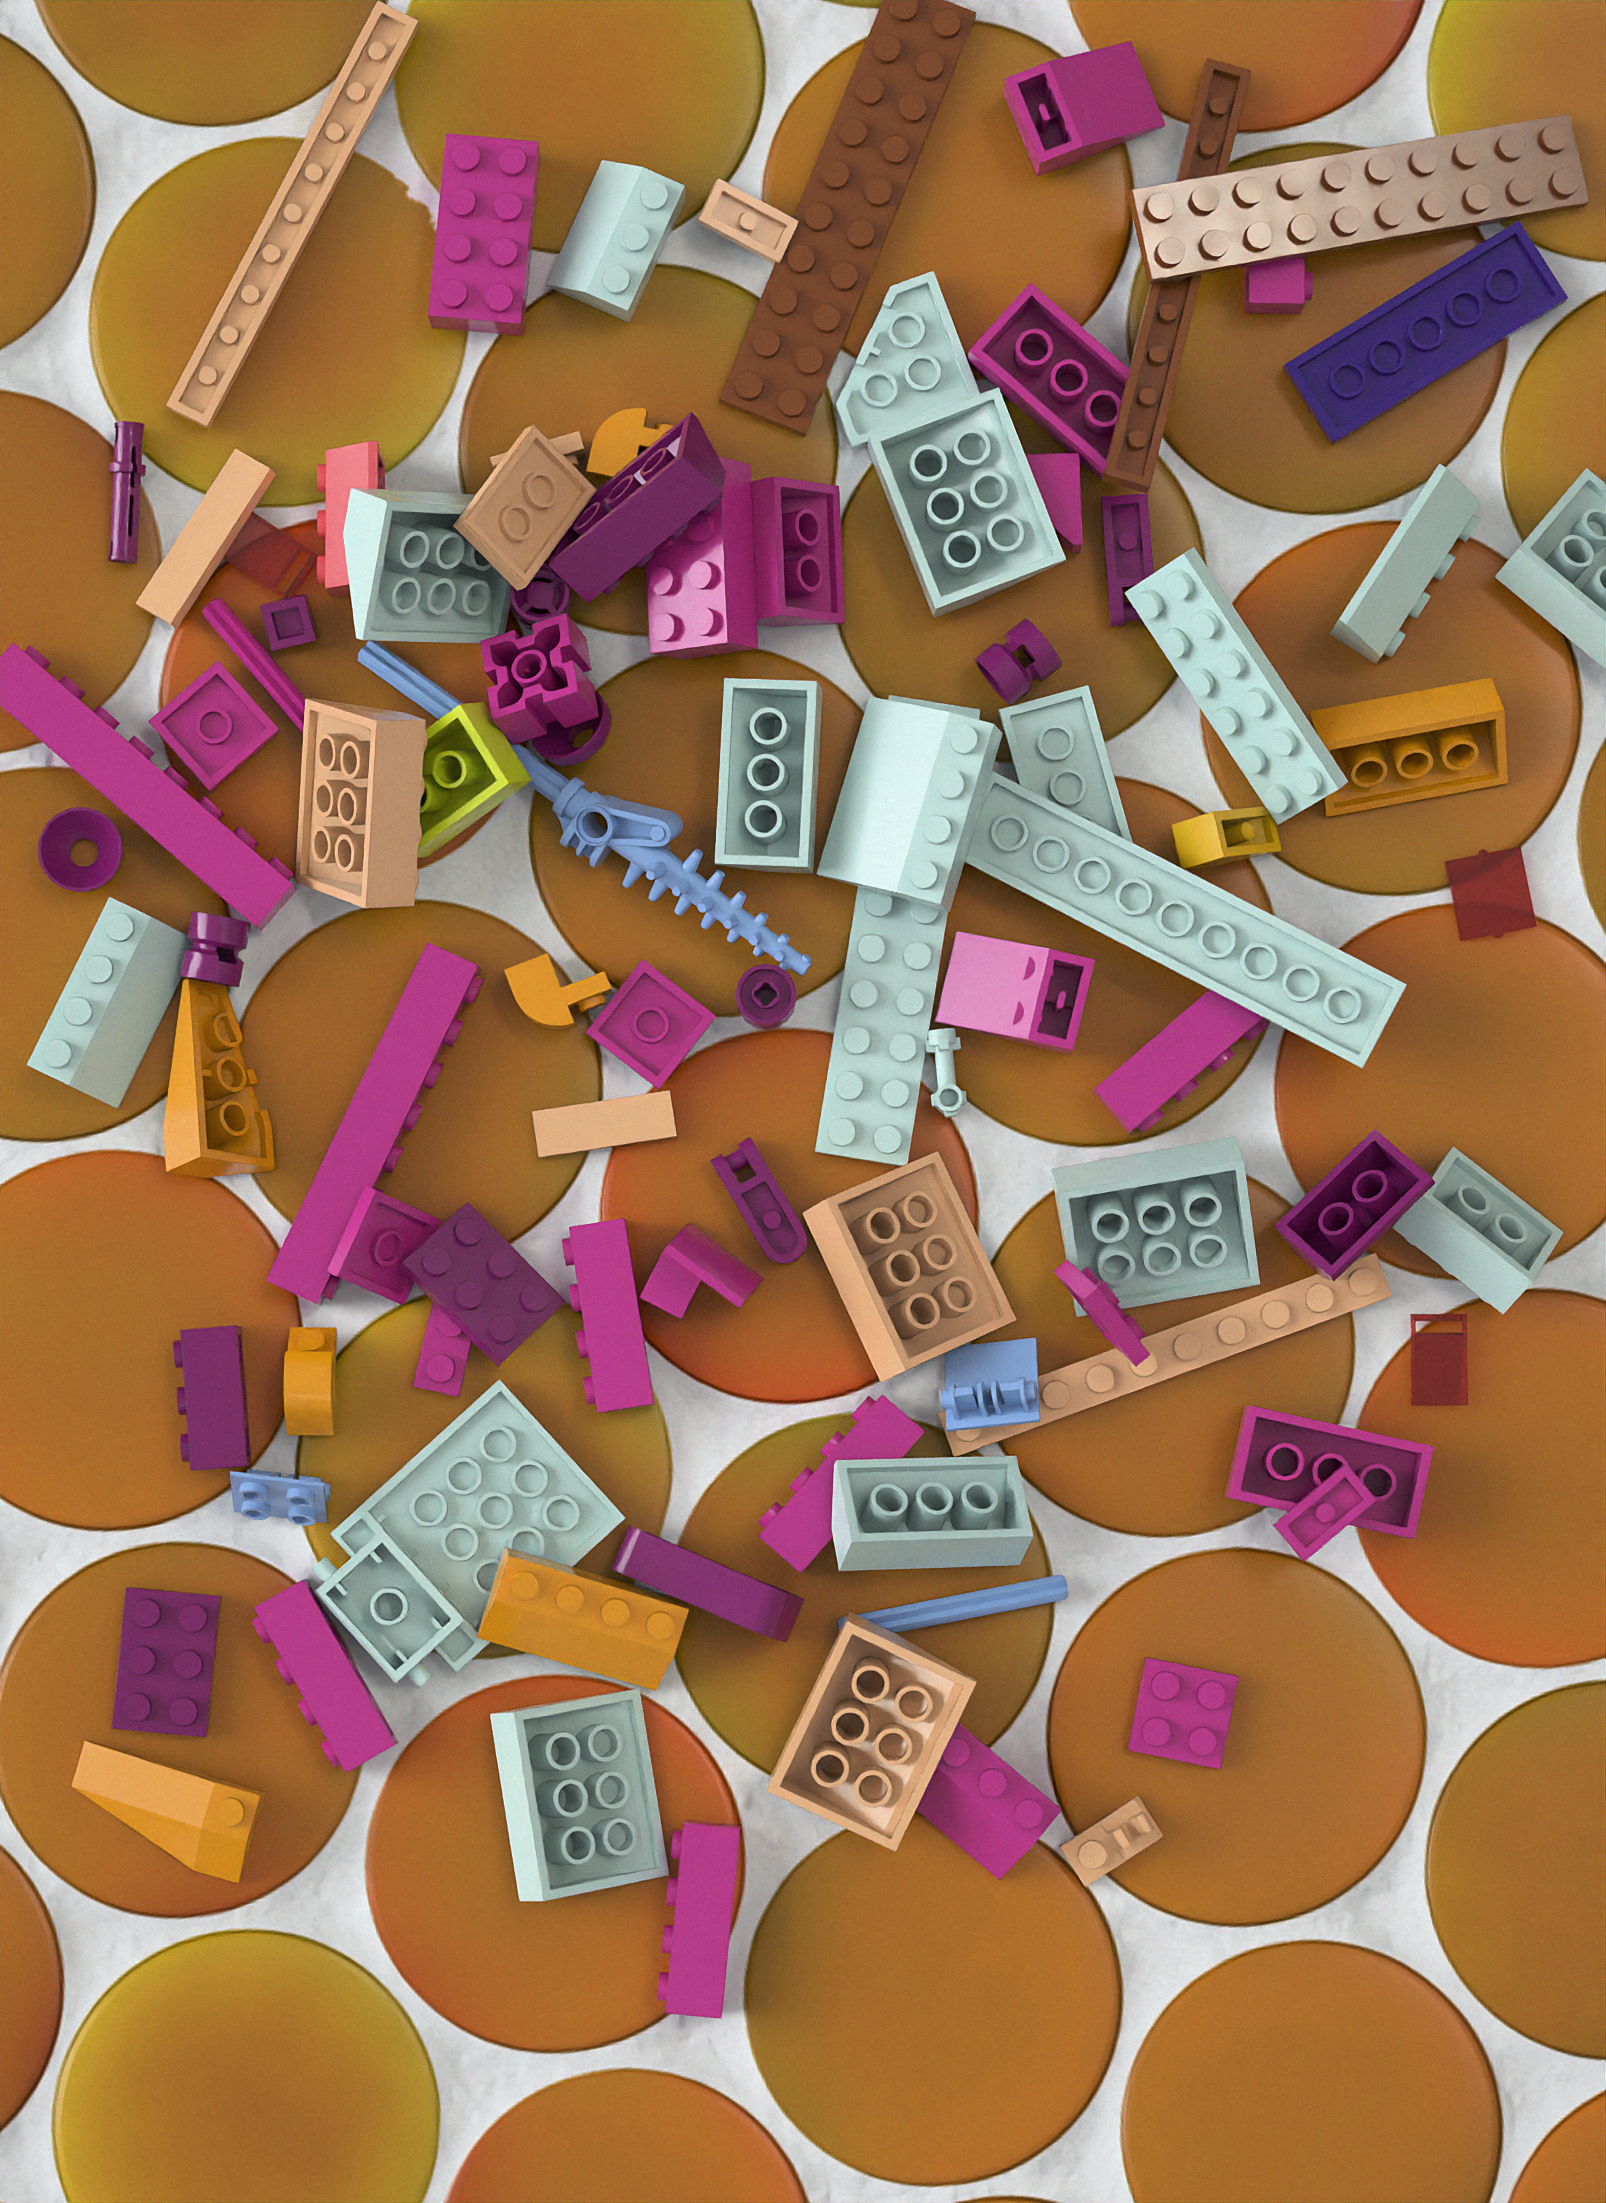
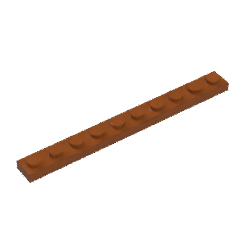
M1207 58L1203 66L1175 182L1227 173L1251 70ZM1202 275L1149 285L1102 477L1104 482L1147 493L1151 486Z

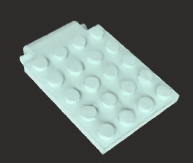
M499 1379L330 1533L351 1559L338 1570L327 1557H324L317 1563L312 1570L324 1583L314 1594L395 1683L407 1674L420 1688L433 1676L421 1662L431 1651L435 1650L450 1668L457 1673L490 1643V1641L479 1639L476 1636L505 1547L573 1567L626 1517Z

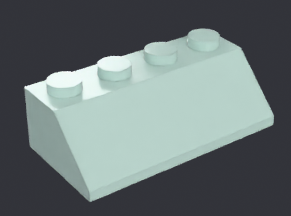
M1439 463L1329 634L1375 664L1383 653L1390 658L1393 656L1406 636L1405 633L1399 630L1408 615L1417 619L1431 597L1424 592V589L1433 576L1440 581L1442 580L1456 558L1448 553L1457 538L1466 542L1480 521V518L1473 513L1481 502L1446 467Z
M724 678L715 845L716 865L764 872L813 874L823 690L817 681Z
M109 897L27 1065L119 1109L183 978L180 977L184 951L192 948L193 942L180 931Z
M1017 1456L836 1460L834 1464L831 1531L839 1571L1020 1565L1034 1537Z

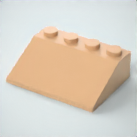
M314 698L305 699L296 883L363 908L414 906L415 891L419 884L417 870L418 844L422 837V829L419 822L420 805L425 789L422 776L423 755L427 747L425 719L397 711Z
M938 1151L827 1198L802 1213L881 1383L1017 1320Z
M849 1612L770 1776L767 1791L896 1852L974 1690L977 1680L892 1631Z

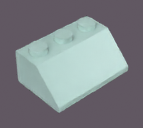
M602 160L547 279L546 286L630 323L686 201L685 185L644 167Z
M1453 1146L1430 1175L1436 1183L1395 1222L1392 1228L1401 1234L1407 1242L1416 1246L1437 1262L1447 1273L1455 1276L1478 1294L1484 1302L1489 1303L1504 1314L1534 1281L1564 1232Z

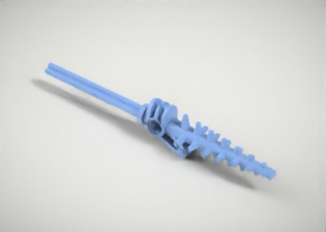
M368 640L367 644L358 653L357 661L437 719H441L459 704H464L378 641ZM506 737L532 779L528 785L554 803L552 811L559 818L563 829V835L560 840L561 845L565 848L573 846L577 849L576 856L579 858L583 855L590 859L589 865L594 869L607 858L612 850L631 862L622 882L624 887L630 888L646 872V877L649 880L655 879L648 896L652 902H656L670 888L674 896H680L674 910L677 915L682 916L694 904L698 907L699 912H705L700 924L702 928L708 930L718 920L726 929H730L726 938L730 943H735L742 936L751 945H755L753 950L755 956L761 957L766 952L781 962L779 967L784 971L790 968L802 977L807 973L812 965V958L807 954L802 955L788 944L790 940L789 935L782 933L780 936L776 935L766 927L765 924L768 919L766 913L760 912L757 917H753L743 909L742 906L747 896L744 892L739 891L730 899L719 890L725 876L722 871L717 870L709 880H706L696 872L703 856L701 850L695 849L684 862L670 851L671 846L668 843L679 836L683 830V822L678 814L622 800L613 795L603 796L597 791L591 793L585 789L586 783L578 777L568 780L519 743L513 745ZM596 812L605 817L608 829L598 824Z

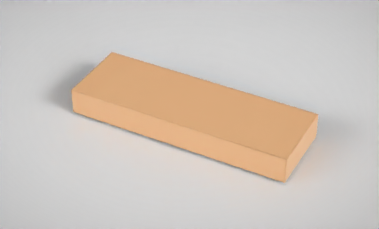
M670 1090L532 1111L539 1158L677 1137Z

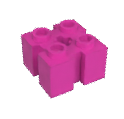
M566 613L532 624L533 634L522 638L513 630L480 641L485 673L495 684V686L487 688L491 719L513 745L548 734L547 724L557 720L564 728L599 717L594 685L584 674V672L592 670L587 638Z

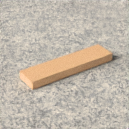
M235 449L136 604L177 629L271 484L276 473L269 467Z

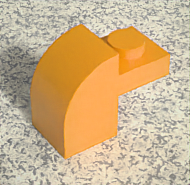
M629 408L613 414L603 422L594 436L586 469L588 480L606 483L673 426L656 423L654 429L647 428L649 417L648 410L645 408Z
M548 953L504 970L515 1000L524 1014L538 1025L550 1029L562 1030L576 1027L570 1009L578 1006L581 1013L590 1011L606 1004L604 996L613 993L605 971L561 988Z
M290 1327L288 1351H285L284 1411L287 1435L334 1436L337 1405L335 1365L338 1339L336 1327Z

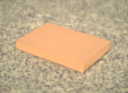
M532 425L524 429L453 526L518 591L527 587L597 489Z

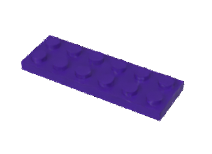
M1517 221L1284 365L1283 369L1331 445H1334L1566 302L1568 297L1520 221Z

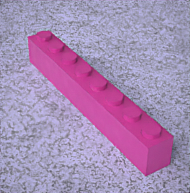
M12 643L0 656V706L258 930L262 931L297 891L296 887L289 882L295 874L274 856L267 863L254 851L259 843L240 826L233 832L230 831L219 821L224 813L205 796L197 802L184 790L190 783L172 767L168 766L162 772L150 761L155 753L136 736L127 741L118 734L115 729L120 723L99 705L92 711L81 702L80 699L85 692L64 675L57 681L45 670L50 665V662L31 645L23 651L16 644Z
M427 942L266 1281L320 1306L324 1298L329 1300L334 1298L342 1278L328 1273L327 1269L364 1187L367 1186L383 1193L384 1191L377 1187L384 1172L387 1171L392 1174L398 1165L404 1148L397 1145L404 1130L413 1131L424 1109V1106L418 1104V1101L425 1086L433 1089L444 1067V1064L438 1062V1059L445 1045L453 1047L464 1025V1022L458 1020V1017L465 1003L474 1004L483 986L484 980L478 978L481 971L478 965Z

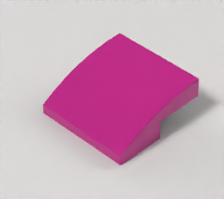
M688 1223L664 1250L666 1254L738 1308L743 1306L749 1296L755 1292L764 1280V1277L692 1223Z

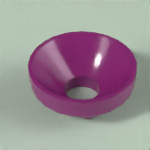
M595 691L598 718L564 728L557 720L547 724L548 734L531 739L534 748L542 757L553 764L569 766L590 759L591 756L603 747L611 728L612 716L610 708L597 691ZM592 729L591 739L584 746L574 748L573 742L577 735L584 730Z
M76 807L56 814L48 821L38 841V857L44 873L52 882L72 892L93 891L106 885L114 878L123 860L124 847L117 826L106 815L91 808ZM80 840L93 841L98 848L97 859L89 866H78L72 860V848Z

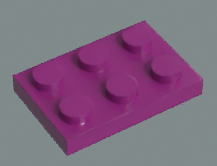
M469 1202L464 1204L400 1265V1268L497 1367L565 1303L560 1294Z
M126 1587L112 1729L207 1737L221 1596Z

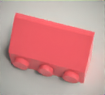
M367 441L327 450L326 464H318V492H326V510H318L317 532L318 538L326 539L325 556H318L317 579L318 584H325V589L330 597L351 596L343 538L351 488L385 490V458L378 441Z

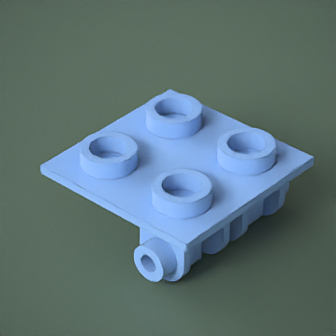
M1036 1338L963 1345L944 1354L945 1390L941 1391L942 1408L946 1409L947 1432L1040 1422Z
M247 1469V1473L230 1471L234 1512L241 1513L244 1517L253 1520H265L269 1516L287 1518L291 1523L301 1526L314 1525L315 1522L327 1523L326 1502L330 1500L331 1484L323 1483V1478L299 1475V1479H295V1474H289L288 1478H283L279 1472L272 1476L271 1472Z

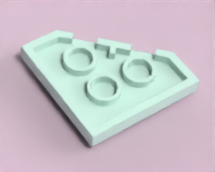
M934 271L890 286L873 327L870 329L856 359L849 379L839 396L836 409L852 450L867 445L868 436L980 394Z

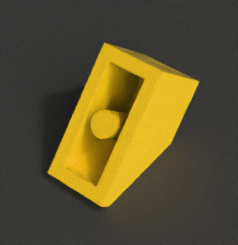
M1266 807L1213 811L1172 824L1175 849L1179 856L1181 868L1184 870L1213 867L1282 851L1276 822Z

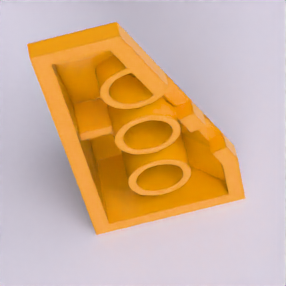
M189 978L182 983L163 1126L166 1172L207 1178L266 1172L275 1169L272 1123L267 1109L260 1110L252 1086L258 1083L254 1069L246 1068L239 1047L243 1036L225 985Z
M87 1740L84 1742L72 1783L73 1788L193 1871L240 1883L265 1797V1791Z

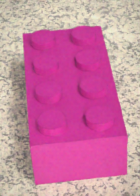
M446 133L428 317L432 328L517 336L524 335L541 160L538 142Z
M1030 282L972 346L968 353V363L995 388L999 387L1000 392L1069 453H1079L1080 463L1102 481L1129 368Z
M719 456L718 458L726 471L722 489L724 495L721 501L710 512L704 514L700 511L690 520L687 529L677 539L670 541L667 538L657 546L655 554L646 563L650 654L683 660L758 649L750 464Z
M1248 1405L1244 1406L1225 1498L1289 1511L1343 1464H1347L1377 1500L1349 1525L1414 1539L1434 1447Z

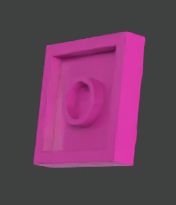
M216 661L148 721L211 793L281 732L219 661Z
M642 959L585 1033L660 1091L717 1017Z
M365 1186L327 1272L404 1306L414 1282L400 1268V1265L438 1230L442 1220Z
M1067 1259L1053 1271L1102 1335L1133 1365L1138 1366L1150 1356V1353L1140 1342L1146 1334L1129 1314L1126 1315L1117 1305L1120 1301L1102 1280L1099 1281L1087 1266L1080 1271Z
M1145 1657L1127 1750L1220 1769L1238 1676Z

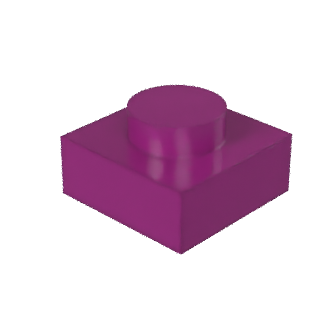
M307 593L260 605L271 651L316 641L319 638Z

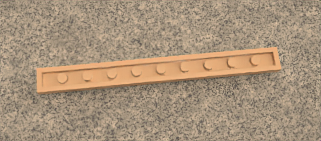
M377 1L166 404L169 410L208 430L210 429L420 27L418 20Z
M1376 1253L1357 1259L1335 1281L1324 1279L1319 1274L1147 1336L1141 1339L1140 1342L1150 1353V1356L1138 1366L1133 1365L1115 1348L1038 1376L1040 1422L947 1432L946 1411L938 1413L953 1457H957L1392 1297L1378 1256Z

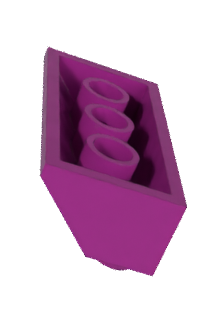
M692 412L598 488L552 551L549 567L587 603L601 592L604 595L612 592L623 579L625 572L634 565L637 568L644 566L655 554L657 546L667 538L670 541L677 539L687 529L690 520L700 511L704 514L710 512L723 498L724 493L722 489L726 471L698 418Z

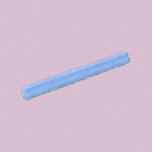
M1055 1575L857 1615L893 1633L1065 1600L1068 1598V1588L1065 1577L1063 1575ZM842 1617L838 1620L839 1632L842 1628V1625L846 1617Z

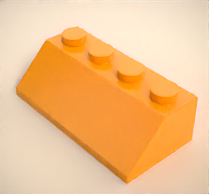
M1492 677L1309 711L1310 724L1348 780V783L1322 799L1326 817L1508 783L1505 710Z
M505 1547L476 1637L656 1691L675 1655L689 1608L683 1600Z

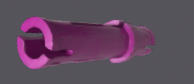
M118 421L114 423V462L109 463V474L113 475L108 561L135 564L138 563L141 477L146 476V466L142 464L143 430L145 425L139 422Z

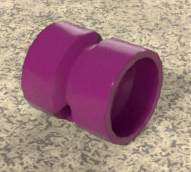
M543 563L526 588L517 591L510 585V601L519 622L529 630H532V624L564 613L570 616L572 609L570 587L549 567V564Z
M1026 618L1005 634L1006 642L1003 645L993 643L974 658L977 667L988 683L1011 706L1031 691V681L1033 679L1043 681L1062 666L1059 656L1048 640ZM1018 650L1030 664L1026 669L1022 667L1013 655Z
M192 912L187 938L193 942V946L184 951L180 977L239 987L244 962L238 957V953L247 949L251 923L218 915Z
M769 964L757 965L746 971L738 981L735 993L738 1012L744 1021L754 1028L763 1030L778 1028L786 1023L794 1013L796 1005L795 985L789 974L780 967Z

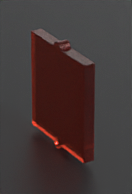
M1521 847L1487 853L1485 849H1481L1477 855L1445 861L1460 941L1490 935L1499 939L1506 932L1537 926Z

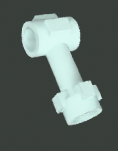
M955 1028L928 1031V1040L925 1041L926 1053L935 1054L938 1082L937 1092L931 1095V1106L944 1114L945 1118L956 1117L957 1111L962 1105L967 1103L966 1091H961L956 1085L953 1051L961 1050L960 1037H956Z

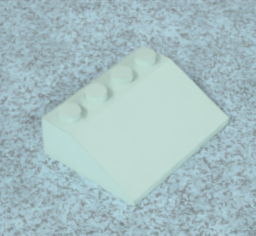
M999 387L868 436L867 449L933 618L980 601L1066 561Z
M1586 468L1495 575V578L1604 669H1606V483Z
M351 488L343 538L356 638L370 641L481 644L480 641L505 633L511 603L509 590L511 584L453 526L475 497V494Z
M869 696L817 875L950 912L1003 733L993 723L948 711Z
M1235 1137L1051 1169L1066 1260L1068 1259L1080 1271L1087 1266L1098 1280H1102L1120 1301L1117 1305L1121 1309L1260 1285L1245 1164ZM1073 1298L1076 1316L1087 1315Z
M640 1689L490 1714L519 1901H547L669 1875Z

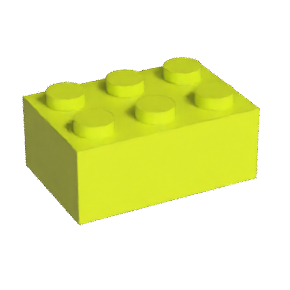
M484 702L459 704L426 729L427 747L423 755L422 772L425 789L421 798L419 821L422 837L418 844L417 858L430 856L532 781L503 732L492 721L491 713Z

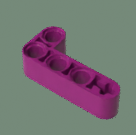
M629 1525L611 1568L740 1626L785 1643L789 1639L805 1600L795 1594L759 1581Z

